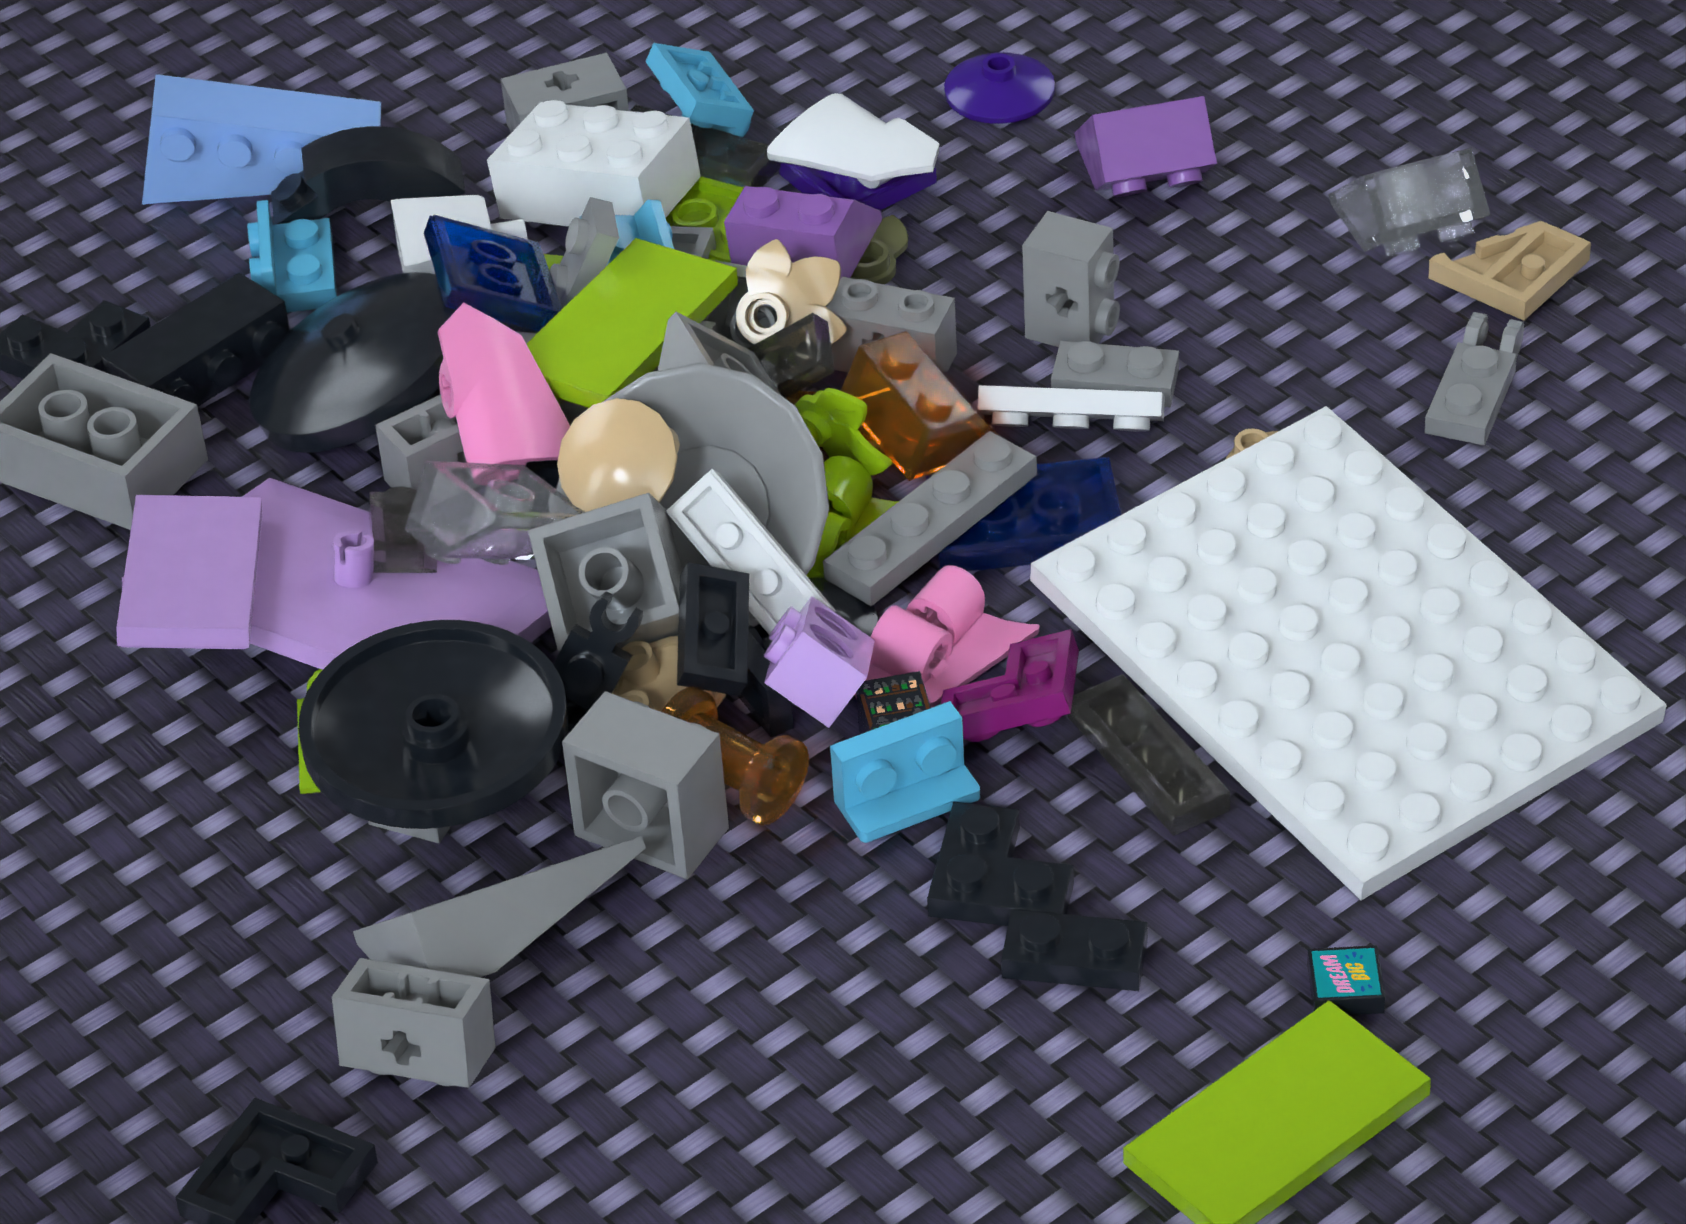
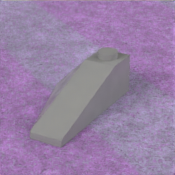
M642 836L353 931L357 945L371 960L480 978L498 971L644 851L646 847Z

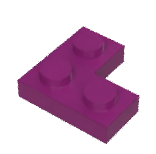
M1072 629L1012 643L1009 647L1005 675L943 690L941 704L951 701L962 716L963 740L966 739L970 742L983 741L995 736L1001 730L1026 724L1033 727L1046 726L1057 721L1063 715L1071 714L1079 649Z

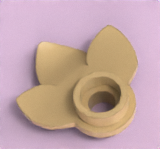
M778 239L762 246L753 254L746 268L748 292L741 298L736 309V323L741 334L749 342L759 346H772L783 341L802 352L817 351L838 341L846 333L847 327L826 306L833 300L839 287L841 277L840 263L834 259L817 256L800 259L792 263L787 249ZM764 304L771 305L777 313L775 324L769 328L762 326L757 319V312Z

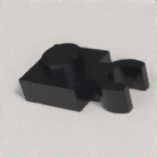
M607 591L598 598L590 611L589 621L592 632L575 624L553 664L564 685L566 698L587 710L594 705L605 691L613 693L633 656L619 648L617 644L630 639L640 626L643 618V611L635 608L627 623L622 625L612 623L607 617L606 609L612 600L613 594Z

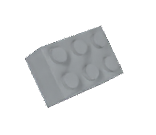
M52 353L0 401V482L131 530L136 495L173 496L208 460L197 404Z

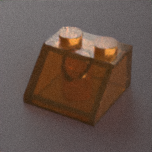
M907 331L858 347L841 391L855 396L867 404V415L862 426L908 481L939 471L989 431L1000 436L936 359Z

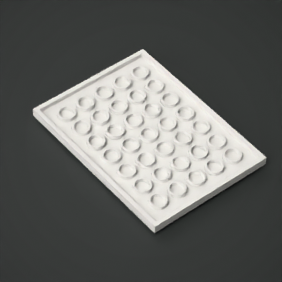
M1327 406L1031 563L1030 581L1360 900L1365 899L1654 728L1664 720L1667 705Z

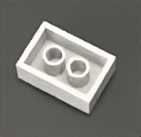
M559 100L540 102L487 159L500 218L510 220L524 219L527 222L568 227L574 218L581 217L590 197L612 202L615 215H634L648 199L660 200L666 218L701 177L690 118L670 116L661 111L642 113L616 110L614 107L607 105L596 107L567 105Z

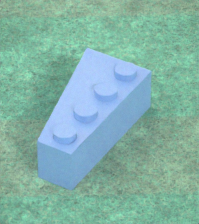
M156 74L142 205L271 195V191L276 189L284 178L303 171L302 147L323 136L341 130L380 126L381 102Z

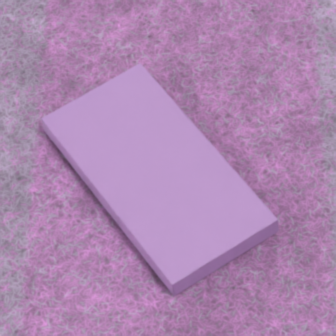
M136 495L116 627L117 646L126 648H249L262 522V497Z

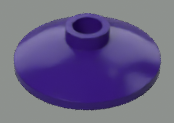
M1006 52L982 54L963 61L950 71L944 84L945 99L955 112L970 120L990 124L1012 123L1028 119L1043 111L1050 104L1055 93L1054 77L1044 64L1025 55Z

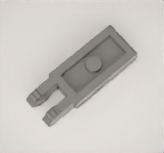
M1472 313L1466 326L1463 343H1457L1425 416V434L1485 446L1516 373V359L1521 348L1525 329L1523 321L1509 320L1503 331L1500 349L1495 350L1483 346L1489 328L1487 314Z

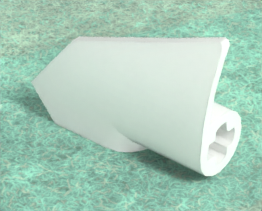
M835 93L817 102L792 121L767 148V158L772 161L800 165L857 178L864 186L872 189L877 188L894 177L933 172L939 153V142L901 118H895L885 123L843 94Z

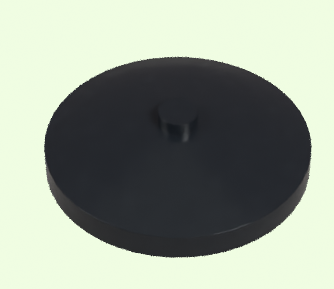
M408 272L382 277L337 296L312 312L291 329L264 360L250 391L249 401L253 417L273 444L293 452L327 451L355 443L377 433L376 424L423 403L440 387L439 370L443 361V354L438 330L463 302H466L452 282L437 274L426 272Z
M431 620L410 623L379 632L361 640L334 658L320 672L308 689L301 706L298 729L307 771L314 784L331 802L343 810L373 823L399 828L429 829L460 825L487 817L509 807L535 789L547 777L562 754V741L568 733V710L564 685L558 671L548 657L526 639L508 630L480 622Z

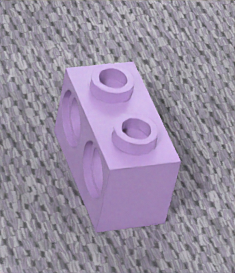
M811 596L800 612L793 607H789L769 636L772 642L764 654V657L770 661L764 683L830 728L868 677L875 640Z

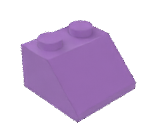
M1204 96L1094 114L1074 133L1077 147L1095 190L1112 188L1113 197L1147 191L1146 182L1168 179L1170 188L1196 184L1203 181L1201 173L1207 172L1217 164Z
M745 186L727 215L724 225L731 263L747 266L751 257L758 249L768 242L778 239L787 249L792 263L815 256L837 260L841 266V279L842 277L850 278L879 227L882 216L880 210L856 200L828 197L823 194L774 190L769 187Z

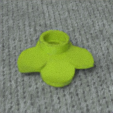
M826 388L824 391H817L814 395H804L795 403L817 445L823 447L829 457L838 455L850 457L861 463L870 475L879 474L892 464L893 461L871 445L858 430L867 415V404L864 401L843 391Z

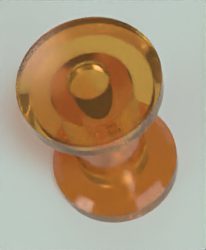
M688 687L679 691L661 710L665 714L690 723L700 724L708 730L720 734L724 783L739 791L741 812L747 819L759 825L771 824L784 815L794 803L804 784L809 765L808 749L803 742L789 735L778 736L765 744L756 741L720 722L714 697L698 687Z

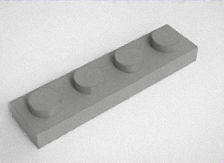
M991 431L987 432L824 559V579L866 604L874 605L1037 475L1036 456Z

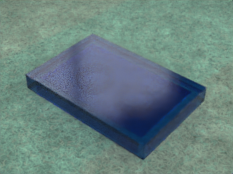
M438 215L429 216L423 234L445 307L457 310L464 302L495 320L540 331L562 310L539 242Z
M1103 457L1037 464V475L937 554L939 569L945 566H957L966 571L1031 565L1032 562L1122 515L1110 458Z

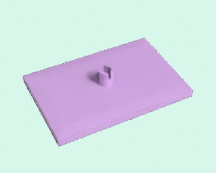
M268 478L242 496L262 497V522L250 644L323 670L334 658L361 640L379 632L410 623L431 620L480 622L508 630L530 643L552 627L538 570L272 478Z

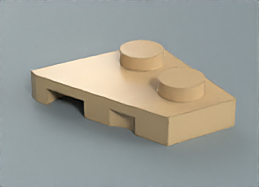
M1538 221L1517 228L1508 235H1496L1477 241L1475 254L1451 261L1444 252L1434 255L1429 260L1428 278L1525 321L1590 261L1591 242L1543 221Z

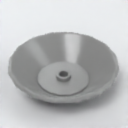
M705 363L648 372L602 401L605 402L615 398L640 401L658 412L667 425L678 435L680 446L677 453L678 458L674 480L661 502H659L666 510L705 474L714 469L720 473L805 575L808 574L815 564L829 512L823 454L795 405L753 374ZM560 477L553 499L555 522L583 513L573 506L561 488ZM668 515L682 571L687 562L711 566ZM749 611L748 626L755 627L759 622Z

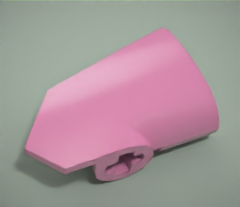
M463 302L438 330L443 354V361L439 370V386L442 404L447 416L450 419H457L470 480L477 483L497 482L520 473L527 462L558 460L561 440L569 429L570 424L522 335Z
M945 566L911 600L906 610L893 605L878 620L871 635L875 642L866 680L920 671L930 707L933 708L941 702L943 690L966 685L1008 656L1010 644L1029 640L1038 635L1040 625L1007 621L984 613L985 594L976 578L963 568Z

